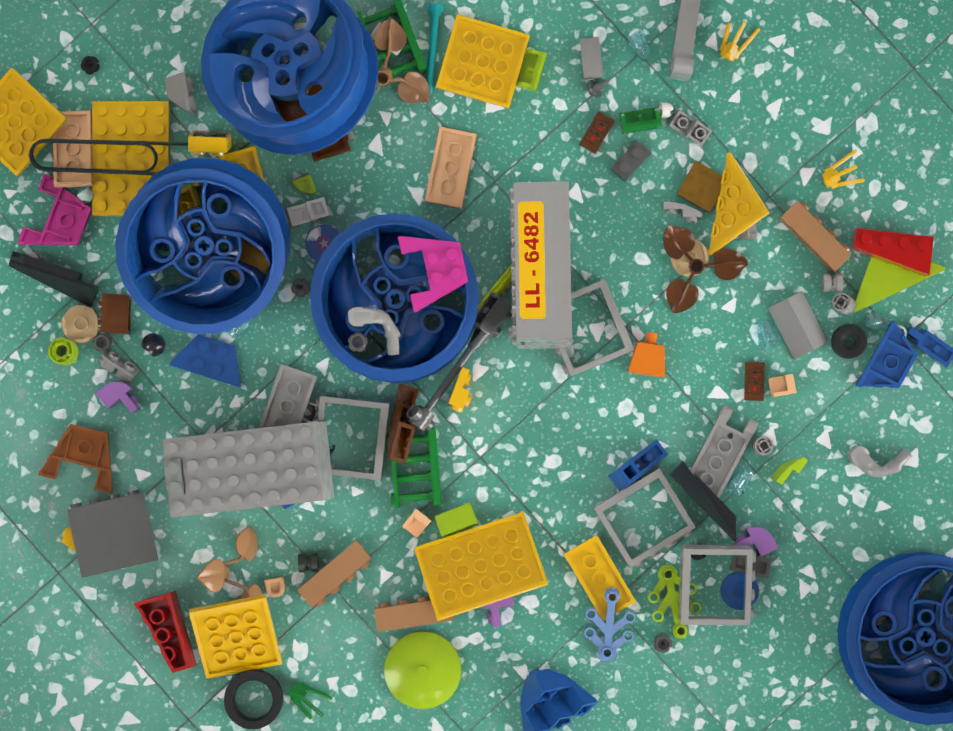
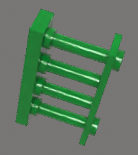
M393 0L394 4L391 5V8L364 18L361 11L357 12L359 20L366 29L367 24L392 15L399 16L400 22L398 24L405 31L407 38L405 46L399 53L406 50L408 52L412 51L414 58L409 62L390 68L392 76L412 68L418 69L420 73L427 71L401 0ZM387 50L377 53L378 70L382 68L379 60L385 59Z
M431 428L424 435H413L412 443L425 442V444H429V452H426V454L408 455L406 463L427 461V463L431 464V471L419 474L397 475L396 464H400V462L392 460L394 493H391V505L395 504V508H400L399 502L430 500V502H434V505H442L436 428ZM389 435L386 436V444H387V447H388ZM432 482L433 490H429V492L399 494L398 483Z

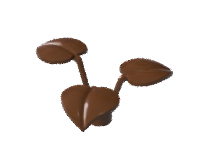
M668 225L665 229L663 244L666 253L673 259H680L685 255L690 261L688 268L691 272L686 283L679 279L671 282L667 287L666 297L672 313L686 311L695 304L699 295L698 288L689 284L694 275L700 274L704 267H715L714 271L718 278L732 280L748 265L745 257L732 249L718 250L713 256L715 263L704 264L702 260L693 259L687 253L695 246V237L691 231Z

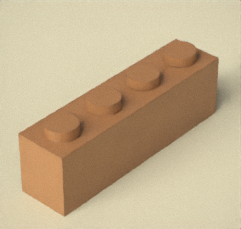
M796 201L779 220L832 273L835 272L851 256L849 253L850 249L844 243L840 244L835 239L837 236L830 229L826 230L822 226L823 222L816 215L813 217L808 212L810 209L806 204Z
M356 540L297 591L311 608L315 605L319 607L327 601L324 598L329 593L334 595L341 589L340 584L344 580L347 583L356 576L354 573L359 568L363 570L371 564L369 559L372 557L361 543Z
M427 596L418 597L415 602H408V599L399 600L396 605H389V602L379 603L378 607L374 608L377 632L454 620V616L437 621L431 599H428Z

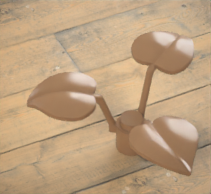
M389 18L380 24L374 38L378 49L387 50L384 64L378 70L377 84L384 86L389 81L391 83L401 81L397 90L399 97L407 103L428 102L430 100V88L424 76L418 72L410 71L405 75L404 79L392 78V71L387 68L391 50L399 51L406 43V33L394 19Z
M247 526L238 534L235 541V549L240 556L227 562L214 559L196 577L211 592L220 591L224 582L245 591L240 599L263 595L260 587L256 584H252L248 588L227 579L230 573L229 568L226 567L227 565L241 561L243 558L246 561H251L257 553V536L254 530Z

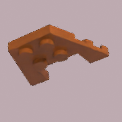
M70 424L38 475L57 479L61 460L98 469L99 472L94 490L112 494L109 433Z

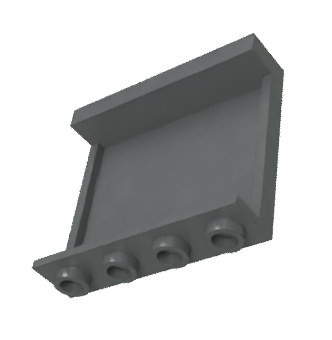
M139 489L127 492L128 496L120 497V494L108 496L109 500L101 502V498L89 500V505L82 506L80 502L71 504V509H67L82 578L158 560L144 492L139 493Z

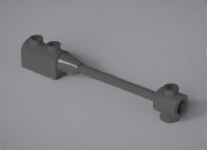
M491 292L476 314V321L473 326L475 331L465 352L426 406L413 405L408 409V422L417 429L424 432L425 429L430 430L434 426V421L432 420L434 415L431 411L473 352L489 338L497 337L500 334L501 328L499 326L503 321L507 322L511 319L512 313L510 311L512 306L503 297Z

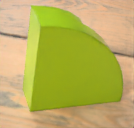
M310 174L292 181L295 187L303 193H317Z

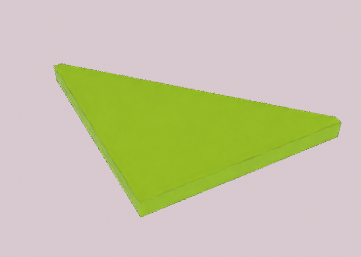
M870 257L855 299L856 308L853 313L944 271L946 267L931 262L930 275L923 277L912 271H907L896 265Z

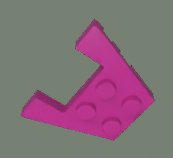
M44 174L38 190L56 197L44 230L40 233L23 227L17 243L20 245L79 246L92 209L63 187L55 188L54 180L47 174Z
M398 237L402 255L417 251L423 252L430 291L410 295L414 312H418L468 282L459 242Z

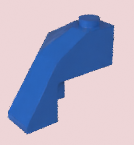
M535 669L529 673V677L524 682L520 700L523 731H550L554 727L560 729L571 723L570 718L587 714L597 704V700L567 675L550 669Z

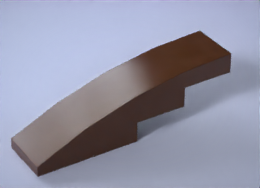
M399 384L390 425L387 459L406 464L416 428L408 422L407 411L411 406L415 405L419 389L405 384Z

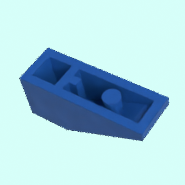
M656 439L614 470L608 477L620 491L633 483L668 454Z

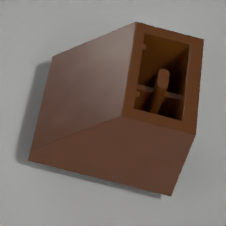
M102 293V298H99V309H102L101 317L98 318V328L101 329V332L130 335L131 296Z

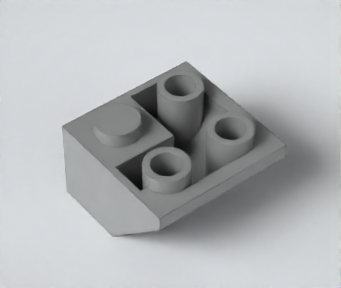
M181 72L165 78L167 98L190 116H195L198 106L196 99L192 96L195 86L191 77H188L185 72Z

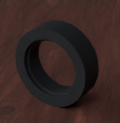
M258 669L244 671L238 674L226 688L224 695L225 710L229 718L240 727L246 729L263 728L272 723L280 713L283 706V690L278 680L266 671ZM247 681L262 682L271 691L272 706L269 712L261 717H247L237 708L235 702L236 692L239 686Z

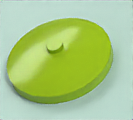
M428 631L413 632L400 638L391 647L384 666L385 680L390 692L401 703L417 709L433 708L447 701L457 689L461 678L460 658L454 646L441 635Z

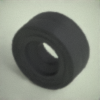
M846 324L834 331L831 337V346L833 351L841 358H856L865 351L867 336L861 327L854 324ZM845 337H853L854 345L852 347H847L844 344Z

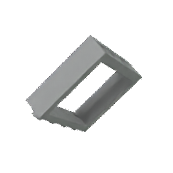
M605 279L572 292L571 300L600 288L624 348L575 369L571 364L566 349L554 348L557 356H562L564 363L561 366L565 375L569 373L570 377L634 351L632 342Z
M320 396V399L316 400L315 411H318V419L314 418V422L324 421L326 402L381 409L374 473L332 469V475L381 480L390 403Z
M660 468L655 469L593 507L630 568L632 566L634 568L644 564L643 560L645 558L657 556L661 553L660 549L665 546L667 549L677 543L676 539L681 536L683 538L690 536L694 533L692 530L696 528ZM658 478L687 526L631 559L603 511Z
M681 544L678 620L681 625H750V619L754 618V609L751 608V601H754L755 592L752 589V582H755V570H752L753 563L756 562V552L753 551L750 545ZM691 555H746L743 617L689 616Z

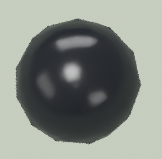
M156 333L146 335L141 344L153 357L161 355L166 345L163 337Z

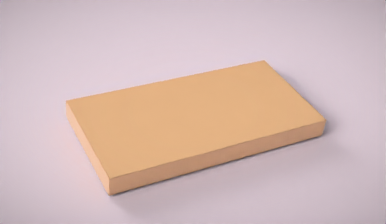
M91 110L61 112L68 120L53 136V139L92 140ZM53 143V167L93 169L92 144ZM53 172L55 188L93 186V173Z
M439 127L424 202L462 209L477 134Z

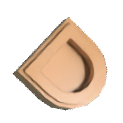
M284 576L264 580L269 596L279 597L284 593Z

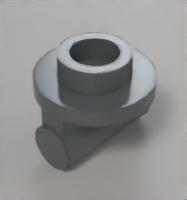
M605 79L598 83L593 80L588 81V93L592 97L599 98L601 96L600 90L607 86V81Z

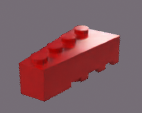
M856 228L853 230L851 250L926 277L930 275L934 237Z
M176 591L134 603L136 609L141 613L145 625L147 624L154 641L160 647L161 653L172 673L196 666V660Z

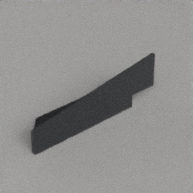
M12 252L9 261L11 268L89 307L93 306L98 286L81 281L82 273L31 256Z

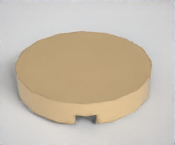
M695 240L694 248L687 253L693 259H700L704 264H708L709 254L706 247L698 240ZM685 255L680 259L670 257L673 269L678 274L689 277L691 274L688 268L689 259Z
M76 305L69 308L62 318L61 327L64 335L76 343H86L93 340L100 330L98 328L99 316L92 308L85 305Z

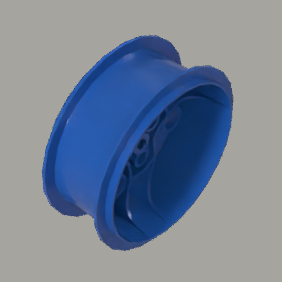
M230 0L215 17L205 37L201 56L202 80L208 98L218 113L255 146L272 153L288 155L318 151L336 143L352 131L365 115L374 97L379 74L377 51L371 35L345 0ZM333 16L337 19L334 23L333 33L323 51L322 46L314 36L327 19ZM305 17L306 25L304 28L296 30L294 24L297 19ZM251 38H259L252 49L251 56H242L241 53ZM304 51H308L306 55L301 56ZM249 68L253 69L254 75L252 80L247 83L242 82L241 74L243 71ZM286 79H290L288 84L283 86V82ZM312 86H322L323 89L315 95L308 96V91ZM274 99L279 101L299 99L300 107L308 115L286 122Z
M190 158L172 163L154 174L130 201L119 222L115 241L116 264L123 285L135 303L151 318L172 329L192 334H216L237 328L253 319L271 301L286 269L290 253V227L284 208L274 191L256 173L237 163L219 158ZM204 182L202 206L190 208L179 216L180 196L184 183ZM216 197L225 199L228 203L227 210L224 212L216 211L212 206V200ZM193 222L200 223L202 229L195 230L192 228L191 224ZM243 238L259 248L266 257L270 269L267 275L257 267L239 260L243 250ZM203 240L209 243L208 247H205V244H201ZM160 242L168 244L171 254L167 256L161 255L155 245ZM226 242L229 245V250H223L219 244ZM190 255L197 256L199 263L194 264L190 262L188 257ZM173 264L177 270L192 280L178 285L162 287L154 280L151 274L158 273ZM234 269L238 271L241 276L240 281L236 284L228 283L225 280V272L227 270Z
M399 213L374 215L352 224L337 235L320 257L313 273L310 291L312 318L321 340L331 354L350 370L372 380L389 383L417 381L436 374L451 363L466 346L471 336L479 305L477 278L469 257L461 247L468 282L456 290L464 294L463 314L450 308L434 306L433 303L418 312H414L409 292L411 290H418L419 292L430 291L422 251L405 254V261L401 265L395 266L389 262L390 253L395 250H401L398 237L404 236L457 242V240L439 225L418 216ZM376 235V249L382 265L371 271L362 283L357 266V244ZM380 280H385L388 283V288L385 291L377 289V283ZM396 295H399V300L401 302L399 304L396 303V305H393L391 297H396ZM354 307H366L395 314L396 320L394 324L401 335L399 337V355H388V350L386 349L382 354L365 361L351 352L350 344L348 343L351 335L359 332L367 337L372 329L385 335L383 325L378 323L365 324L362 328H354L349 323L348 311ZM429 314H435L440 318V326L435 330H428L424 326V318Z
M928 552L902 553L877 563L863 573L849 590L840 611L837 628L839 653L846 673L858 690L886 712L905 721L925 725L953 723V676L947 669L953 663V616L948 611V605L953 600V575L944 585L939 602L924 598L915 599L924 582L935 573L944 570L953 574V558ZM929 612V620L923 623L921 621V614ZM881 615H887L891 620V625L886 631H879L876 627V620ZM923 632L928 634L925 637V641L920 639V636H923ZM860 639L868 641L886 640L889 653L898 664L873 663L863 660ZM906 640H910L912 643L909 651H905L902 647ZM939 642L946 644V648L942 653H939L936 649ZM937 670L940 674V679L935 685L929 686L926 682V676L930 671Z

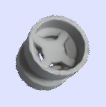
M822 273V292H829L830 290L842 292L843 274L836 273L835 275H830L829 273Z
M838 293L832 299L833 308L843 315L852 314L856 308L855 300L846 293Z
M760 436L754 439L752 448L758 455H768L772 452L774 444L769 437Z

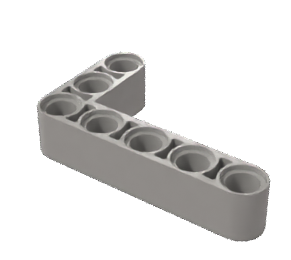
M680 0L669 79L688 82L692 75L694 66L692 54L701 0Z

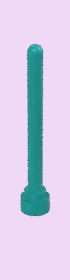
M428 4L431 25L426 81L430 88V96L433 94L438 21L441 14H443V5Z

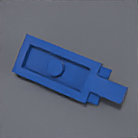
M912 326L908 328L907 335L913 339L911 343L945 368L949 366L953 360L952 347L928 330L921 328L918 331Z

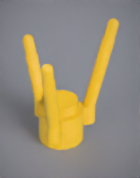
M742 22L732 43L728 42L726 45L731 25L727 23L723 41L719 48V51H721L720 56L731 62L734 59H738L742 51L760 31V28H757L738 49L736 43L746 22Z
M856 149L831 167L825 169V173L821 174L827 188L831 187L834 189L865 181L862 178L838 182L841 180L840 176L857 169V165L840 172L834 170L856 154Z

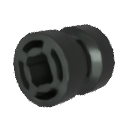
M305 553L298 554L299 573L306 572L307 570L312 572L319 571L318 553H311L310 555Z

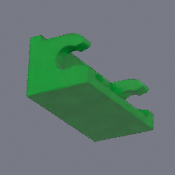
M657 107L619 113L622 134L660 129L662 126L659 108Z

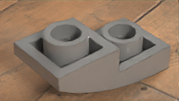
M599 37L580 39L584 80L603 77Z
M680 109L676 111L667 125L701 147L712 132L711 129L698 120H694Z
M676 202L662 203V211H667V214L670 215L678 214V211H681V219H686V222H697V219L702 217L700 211L685 204Z

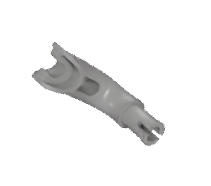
M354 307L348 311L349 323L353 326L363 327L364 324L371 323L383 325L385 337H387L388 355H399V337L401 335L389 314L380 309Z
M853 446L847 452V457L854 466H857L869 476L877 478L900 472L902 470L901 467L913 457L904 448L893 460L890 459L888 463L880 466L868 455L870 452L862 446Z

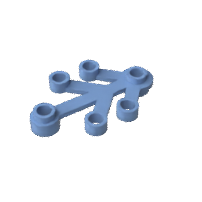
M608 587L604 592V598L608 602L606 623L600 618L594 607H589L585 611L586 618L592 620L605 634L603 641L595 633L593 626H586L584 628V636L596 644L598 656L603 661L613 660L617 654L616 649L626 641L630 642L634 638L633 631L625 629L622 635L612 642L613 634L627 623H633L636 619L634 611L627 610L624 616L614 623L615 603L620 598L619 590L615 587ZM610 594L616 595L614 599H610L608 596ZM594 611L595 614L593 616H589L588 612ZM632 614L633 618L627 619L626 616ZM591 629L593 633L588 635L586 631ZM627 632L632 634L630 638H626L624 635ZM608 649L611 651V653L609 655H605L604 651Z

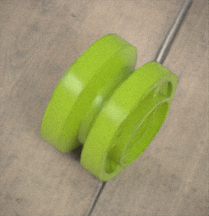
M57 338L50 343L48 355L54 363L68 366L77 360L79 349L74 341L67 338ZM66 347V354L61 356V349Z

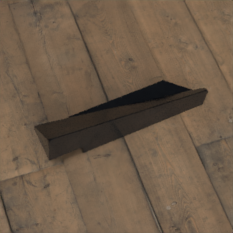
M681 461L669 475L735 542L737 540L736 515L696 474H692L684 461Z

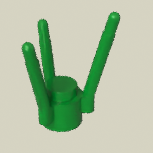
M296 682L287 693L291 697L290 700L300 708L308 719L311 720L312 716L300 703L301 701L318 715L324 717V714L305 698L307 694L305 690L329 700L333 699L332 696L311 688L303 682L301 685Z

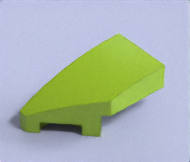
M799 457L785 462L770 478L783 485L792 470L800 473L808 460L805 457Z

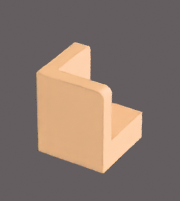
M793 374L768 379L771 397L797 393Z
M416 508L402 527L415 537H418L432 520Z

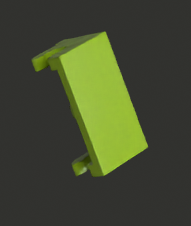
M534 49L526 50L516 87L536 93L547 53Z
M470 502L434 516L443 538L479 525Z

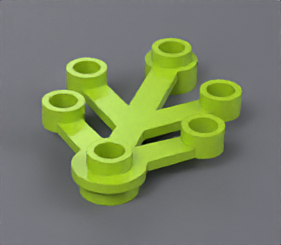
M666 564L660 567L658 571L660 580L653 591L647 595V599L651 603H657L660 599L659 594L666 585L667 594L651 617L655 622H661L664 619V612L670 604L674 619L672 634L681 639L688 634V628L686 625H681L678 620L679 593L675 591L674 583L679 585L680 577L677 576V570L674 566ZM666 571L671 572V576L669 578L665 577ZM690 583V585L694 587L693 592H690L689 595H693L696 593L697 587L695 584ZM652 594H656L657 596L655 601H652L650 599V596ZM689 600V611L697 614L701 611V605ZM694 604L698 605L697 611L692 610ZM656 613L661 614V618L659 620H656L654 618V615ZM680 627L684 629V632L682 634L677 633V630Z

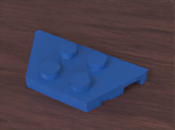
M891 321L858 379L856 386L899 388L918 354L895 321Z
M197 334L170 362V366L241 387L236 347L234 345Z

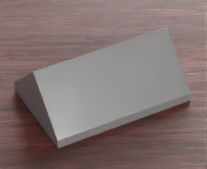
M802 291L768 308L793 359L809 353L828 342Z

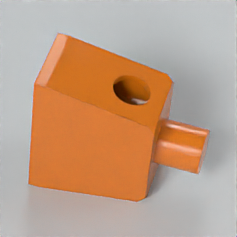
M646 332L645 343H636L627 370L628 373L665 377V348L662 345H656L657 333Z

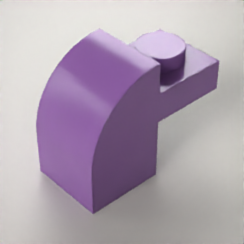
M110 382L95 393L107 408H112L121 400L131 413H136L141 409L138 406L140 403L133 394L129 395L134 388L127 383Z
M756 526L745 528L748 536L742 534L736 537L737 540L731 544H753L758 555L761 557L778 548L772 535L767 530Z
M513 596L483 606V609L491 608V611L488 612V622L493 623V628L501 627L499 607L514 606Z

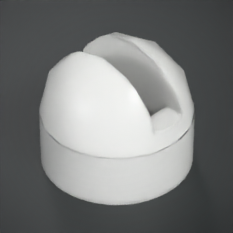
M660 102V118L670 117L673 114V106L667 102Z

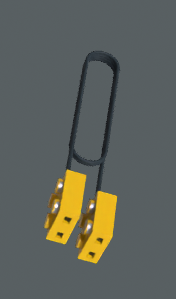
M193 130L188 136V142L40 139L30 148L29 159L36 169L46 172L154 175L157 172L150 171L157 165L158 156L151 145L188 146V152H193L194 155H205V152L213 153L214 156H224V153H227L232 147V132ZM40 143L142 145L151 149L155 159L152 167L143 171L57 168L41 166L34 159L33 153L35 147ZM204 182L186 183H191L192 186H203Z

